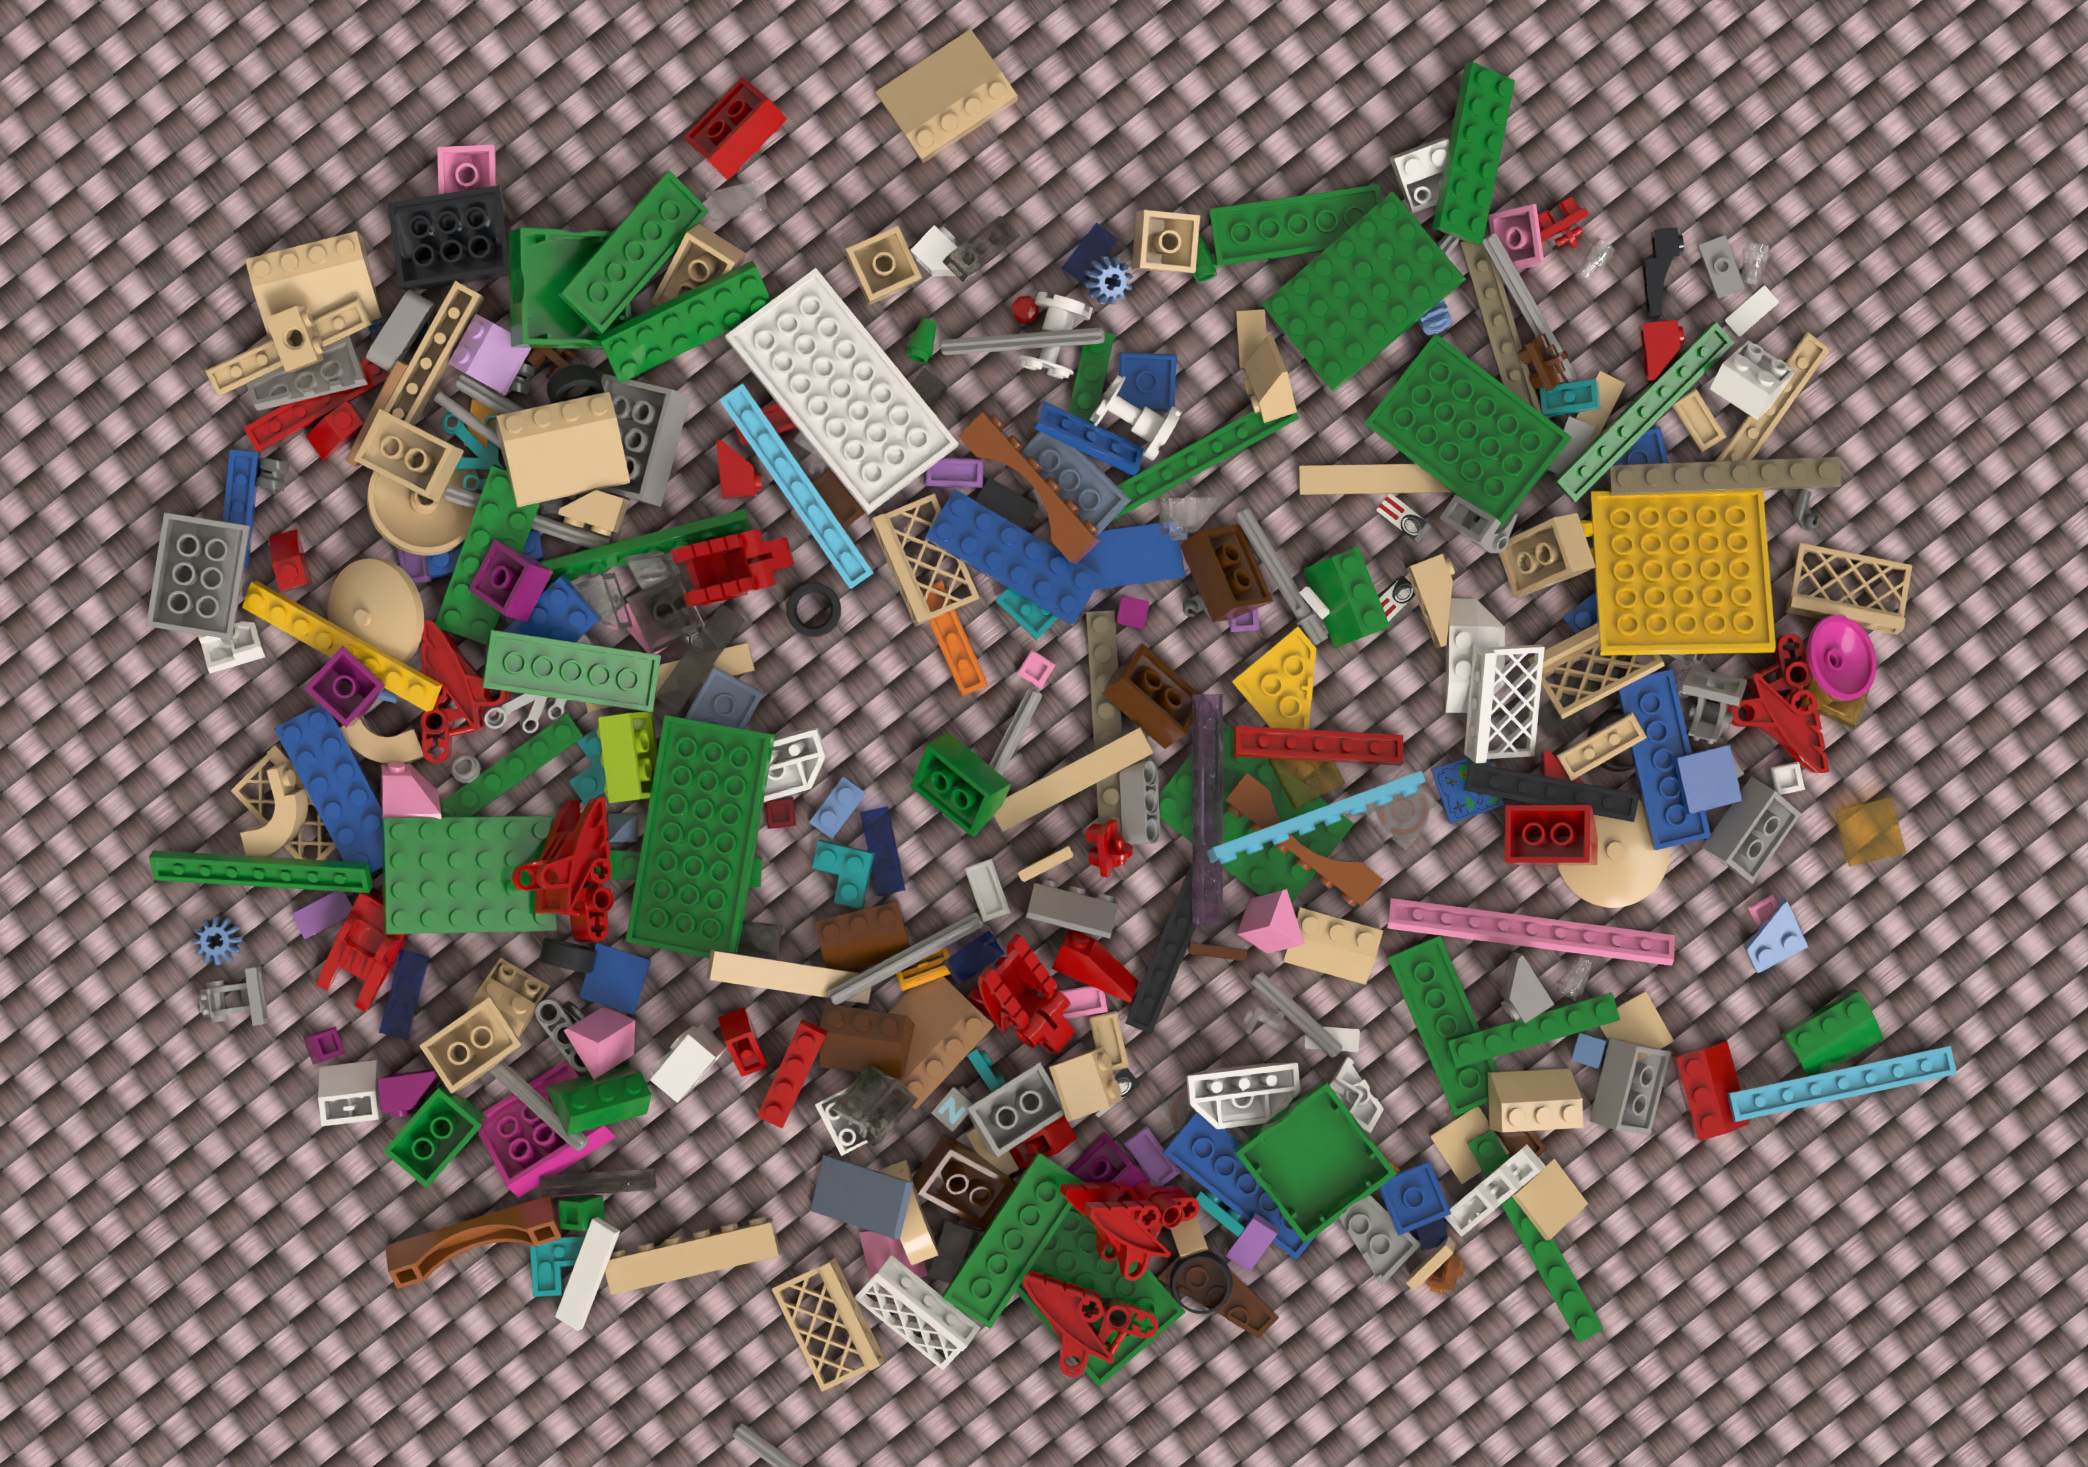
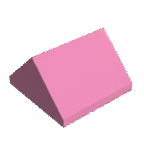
M495 145L437 147L439 195L497 186Z
M1536 204L1488 215L1490 233L1497 234L1516 269L1536 267L1544 262Z
M1287 889L1249 899L1237 932L1238 936L1266 953L1305 944Z
M605 1006L564 1030L593 1079L598 1078L634 1055L635 1020Z
M869 1230L859 1232L870 1279L891 1255L919 1278L928 1276L925 1261L911 1265L900 1239H893Z

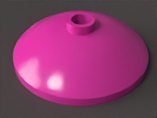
M1833 615L1820 620L1812 629L1807 645L1808 664L1814 679L1828 695L1835 699L1849 701L1863 696L1874 682L1877 667L1876 654L1870 637L1859 623L1846 618V616Z

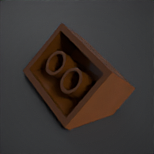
M1239 524L1201 530L1180 545L1213 623L1234 619L1273 602L1252 550Z
M1143 643L1131 653L1111 676L1102 693L1133 722L1142 727L1164 749L1186 735L1204 700L1197 691Z
M899 900L814 922L826 968L854 971L877 965L910 947Z
M824 1004L820 1028L827 1030L828 1033L819 1050L820 1067L903 1080L915 1024L906 1015Z

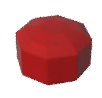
M1019 296L1012 304L1013 318L1020 324L1032 323L1039 315L1038 305L1035 304L1036 300L1031 296Z

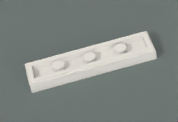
M598 1217L592 1219L555 1316L576 1331L584 1327L620 1233L618 1229Z

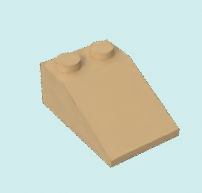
M696 225L686 232L651 303L658 307L740 267L747 254L702 225Z
M379 409L354 461L431 500L439 502L464 451Z
M1578 513L1554 517L1509 538L1507 547L1502 553H1499L1514 598L1522 597L1570 579L1596 567Z
M1443 554L1406 568L1436 649L1447 645L1453 584L1451 575L1455 574L1450 559H1444Z
M488 997L419 1046L450 1093H455L483 1076L523 1044L493 999Z

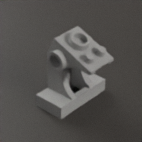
M1455 494L1439 519L1487 552L1502 553L1508 545L1509 536L1518 514L1513 512L1500 529L1498 528L1501 524L1499 520ZM1473 514H1476L1479 517H1481L1480 520H1474Z
M1690 667L1683 684L1682 693L1698 697L1697 705L1692 704L1689 714V721H1693L1688 735L1693 736V740L1699 741L1702 738L1706 739L1708 744H1714L1724 729L1729 730L1732 721V713L1728 712L1729 704L1740 705L1746 690L1747 680ZM1707 699L1720 702V705L1706 701Z
M261 966L245 969L246 983L224 986L223 980L207 982L206 988L199 989L200 995L196 996L198 1012L203 1014V1018H211V1023L229 1020L228 1014L251 1012L252 1026L269 1023ZM240 990L243 1006L227 1008L225 992Z

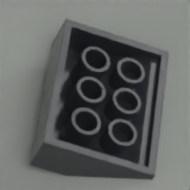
M500 185L387 203L400 289L417 291L453 285L455 281L462 284L509 276L508 232L511 231Z

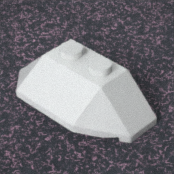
M1451 598L1446 645L1445 713H1468L1473 646L1485 644L1487 647L1505 646V627L1477 599ZM1497 655L1496 668L1501 671L1505 667V655ZM1503 680L1494 687L1493 695L1505 684Z
M818 728L798 730L775 737L764 802L809 790L813 787L826 758V752Z
M1298 1063L1245 1065L1205 1070L1186 1076L1189 1105L1216 1129L1264 1124L1288 1106L1292 1099L1301 1092Z

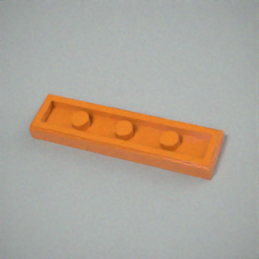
M942 580L932 585L931 588L947 594ZM921 589L922 594H923V596H924L925 593H926V590H925V589ZM929 592L926 603L930 612L940 609L945 597ZM948 599L946 606L952 604L951 600ZM955 609L928 620L962 697L988 686Z

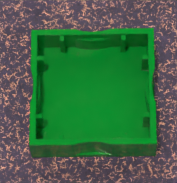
M518 228L508 232L511 347L604 350L597 337L598 334L558 293L613 231L590 230L574 233L560 229ZM630 303L604 332L631 320Z
M1324 1078L1233 1147L1235 1154L1258 1184L1264 1188L1305 1244L1335 1222L1347 1208L1368 1197L1397 1174Z

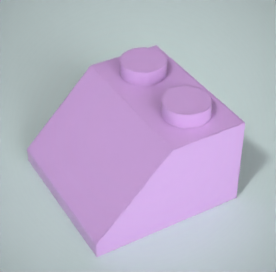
M475 314L448 364L506 395L531 348L511 347V333Z

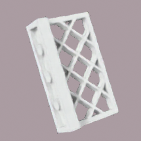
M1485 644L1473 646L1464 754L1473 762L1486 763L1487 759L1535 755L1545 648L1541 644L1487 647ZM1528 653H1535L1533 664L1526 670L1519 662ZM1497 655H1508L1511 661L1499 671L1496 668ZM1517 665L1523 674L1511 684L1505 676ZM1529 678L1532 682V689L1523 697L1517 689ZM1503 680L1509 688L1497 699L1493 695L1494 687ZM1515 693L1520 701L1508 711L1503 703ZM1526 705L1530 709L1529 717L1520 724L1514 716ZM1500 707L1506 715L1494 726L1491 722V715ZM1512 720L1518 728L1506 739L1500 731ZM1524 733L1527 736L1526 748L1516 749L1512 743ZM1498 735L1504 742L1496 750L1488 751L1489 742Z
M892 1255L855 1296L859 1303L942 1370L961 1351H964L981 1328L954 1305L942 1298L938 1292ZM866 1294L876 1295L878 1302L873 1301ZM885 1297L893 1298L895 1304L887 1303ZM890 1312L898 1313L900 1320L894 1318ZM907 1315L916 1316L917 1322H910ZM912 1330L920 1331L923 1338L916 1336ZM930 1333L938 1334L940 1341L932 1340ZM935 1348L942 1349L946 1358L937 1353Z

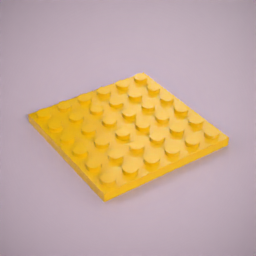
M1763 490L1610 496V491H1591L1590 509L1591 521H1593L1592 540L1594 563L1596 566L1594 570L1600 656L1775 652L1776 643Z

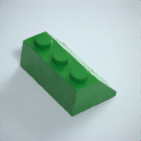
M1359 547L1303 569L1311 590L1330 610V614L1323 621L1334 649L1390 627Z
M950 733L927 744L911 784L915 791L972 837L981 831L1003 805L1011 786L1007 779Z
M1854 989L1780 1033L1805 1077L1829 1072L1884 1039L1874 1014L1860 991Z
M629 1065L612 1068L596 1079H593L590 1074L546 1087V1091L567 1136L647 1114L652 1096L641 1071Z
M438 1087L383 1152L427 1189L480 1129L488 1117L467 1099Z

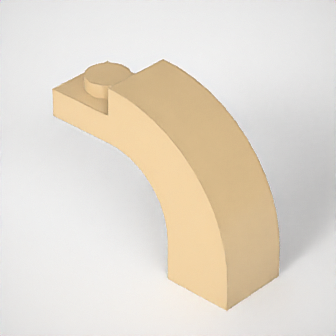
M364 716L354 726L340 727L349 745L358 753L373 761L381 763L401 761L408 763L424 758L422 738L418 729H412L393 737H385L374 732L366 723Z
M289 762L279 763L267 770L275 801V810L269 823L253 825L240 833L246 856L265 857L291 842L305 823L308 811V793L305 788L296 789V777L290 768Z
M907 1160L880 1170L882 1173L913 1182ZM914 1182L900 1237L911 1265L938 1256L934 1236L921 1208Z

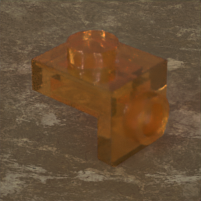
M1453 1252L1445 1261L1442 1279L1428 1277L1424 1281L1426 1285L1430 1286V1291L1447 1294V1289L1455 1291L1457 1278L1461 1279L1464 1271V1261H1460L1461 1256L1458 1253Z

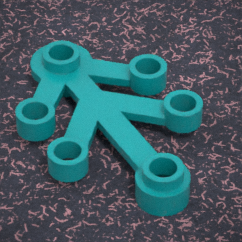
M447 412L442 417L441 426L444 432L452 436L457 435L478 457L460 458L454 472L458 469L490 470L492 464L504 468L498 462L499 447L487 439L486 450L464 427L465 423L450 412ZM497 415L487 416L485 424L488 425L489 420L496 419ZM450 418H456L458 424L452 428L447 425V421ZM469 474L463 479V487L470 492L483 490L487 479H479L476 475ZM475 479L477 481L476 487L468 488L466 486L467 480Z

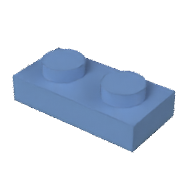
M843 776L809 823L833 839L864 798L866 792Z

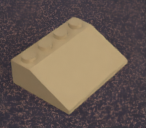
M971 29L875 92L922 164L1018 101V95Z
M357 231L245 259L252 289L269 340L273 338L265 318L295 306H304V309L309 310L314 320L360 298L371 322L383 319L363 237Z
M609 392L496 416V432L517 507L630 483L617 417Z

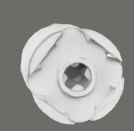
M1038 292L1035 304L1047 309L1042 330L1046 332L1072 330L1075 318L1090 320L1093 311L1092 307H1085V304L1055 294L1052 299L1047 297L1048 294L1046 292ZM1060 347L1042 348L1039 359L1025 355H1019L1018 357L1021 360V367L1034 371L1044 368L1048 370L1047 375L1058 379L1068 378L1069 375L1074 373V371L1055 364Z
M1117 375L1103 396L1108 400H1102L1092 414L1090 421L1094 423V426H1097L1108 410L1133 425L1130 431L1149 442L1143 452V456L1153 461L1159 453V447L1166 443L1175 428L1182 411L1172 406L1164 417L1146 406L1141 411L1117 396L1126 379L1125 376Z

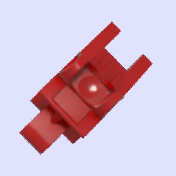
M761 529L670 550L674 563H684V565H687L694 591L684 593L687 606H705L714 602L746 596L749 591H756L776 585L773 571L795 565L787 537L764 542Z
M424 620L422 640L425 643H422L421 659L425 663H421V673L442 684L443 693L437 697L433 710L425 711L421 716L422 752L425 759L429 762L443 763L452 754V736L474 731H485L486 725L481 716L483 707L498 706L511 699L512 694L509 691L500 690V698L497 701H493L490 696L492 689L481 687L483 677L464 657L452 636L446 630L440 629L435 624L436 621ZM452 701L458 707V709H444V706ZM437 714L442 717L443 721L438 729L433 725V718ZM466 719L469 723L453 729L455 721ZM445 734V738H438V746L443 748L444 752L438 754V758H436V754L431 753V747H436L437 738H430V735Z
M1796 634L1781 635L1775 640L1776 649L1774 656L1776 664L1744 676V679L1747 680L1746 685L1751 699L1741 700L1739 706L1729 705L1728 712L1731 713L1732 711L1733 716L1731 725L1759 728L1777 741L1796 762H1799L1810 773L1830 772L1827 754L1822 751L1826 750L1823 733L1818 731L1822 730L1819 713L1815 711L1818 710L1817 700L1812 692L1803 688L1811 679V670L1807 664L1804 643ZM1787 639L1789 643H1794L1795 646L1794 649L1790 650V654L1788 650H1783L1782 648L1783 645L1787 644ZM1790 655H1791V659H1793V658H1797V659H1798V661H1795V662H1790V663H1785V662H1784V660L1790 659ZM1792 668H1794L1798 674V678L1795 682H1793L1790 678V671ZM1776 672L1775 680L1767 683L1763 679ZM1789 689V692L1783 697L1777 692ZM1801 699L1802 705L1797 708L1795 702ZM1741 706L1747 712L1744 721L1738 717V710Z
M605 798L590 799L582 813H580L579 800L565 801L553 821L541 857L517 866L512 873V882L516 889L519 891L535 890L536 914L559 913L570 915L572 936L578 942L602 941L609 932L607 911L613 907L614 895L611 889L603 886V883L610 879L612 871L611 860H608L610 858L609 840H606L608 838L607 820H604L606 818ZM594 868H600V874H594ZM523 870H526L530 876V881L526 886L520 881V874ZM586 881L593 885V887L583 888Z
M372 888L370 893L359 894L344 924L335 937L336 941L316 983L317 986L328 991L341 968L364 980L365 983L354 1007L365 1013L370 1008L406 943L404 937L410 935L384 934L383 890L380 892Z
M1016 933L1007 944L1008 957H1000L994 964L996 971L987 966L979 976V988L972 989L968 994V998L980 1011L992 1018L1001 1033L1004 1034L1010 1026L1016 1028V1036L1027 1046L1035 1048L1039 1043L1049 1053L1058 1055L1075 1034L1074 1029L1063 1016L1071 1003L1064 994L1056 989L1057 984L1055 980L1049 975L1044 965L1040 963V960L1033 950L1030 949L1024 938ZM1041 993L1044 997H1039L1037 994Z
M1119 1181L1113 1182V1184L1111 1182H1097V1184L1094 1182L1080 1183V1185L1078 1183H1064L1060 1187V1193L1067 1202L1087 1217L1096 1229V1251L1098 1256L1109 1263L1118 1259L1121 1275L1130 1281L1137 1280L1145 1273L1151 1256H1171V1253L1157 1240L1162 1227L1174 1228L1180 1222L1193 1219L1199 1211L1198 1200L1180 1186H1154L1149 1181H1141L1132 1188L1127 1183ZM1108 1245L1113 1248V1251L1110 1254L1105 1255L1106 1248L1108 1247ZM1138 1261L1136 1270L1128 1274L1129 1265Z
M1029 1270L1024 1275L1022 1283L1033 1302L1047 1317L1061 1343L1059 1366L1062 1373L1068 1377H1078L1083 1373L1090 1354L1108 1363H1113V1356L1127 1333L1147 1339L1155 1335L1158 1330L1157 1316L1149 1309L1127 1303L1119 1298L1111 1299L1105 1305L1101 1295L1095 1290L1086 1287L1083 1290L1082 1286L1068 1281L1064 1284L1063 1280L1049 1275L1045 1278L1043 1273ZM1090 1301L1096 1303L1095 1307H1092L1090 1311L1084 1309L1085 1305H1088ZM1117 1309L1122 1310L1125 1316L1120 1320H1114L1110 1317L1111 1312ZM1133 1312H1135L1134 1319L1139 1321L1149 1317L1152 1327L1147 1326L1145 1330H1141L1140 1323L1132 1321V1327H1130L1129 1324L1131 1323ZM1103 1316L1097 1331L1092 1322H1096ZM1112 1331H1118L1119 1333L1115 1340L1108 1346L1106 1340ZM1069 1356H1076L1080 1362L1075 1366H1069L1065 1360Z

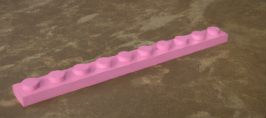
M1391 898L1389 903L1388 929L1671 966L1674 962L1675 935Z

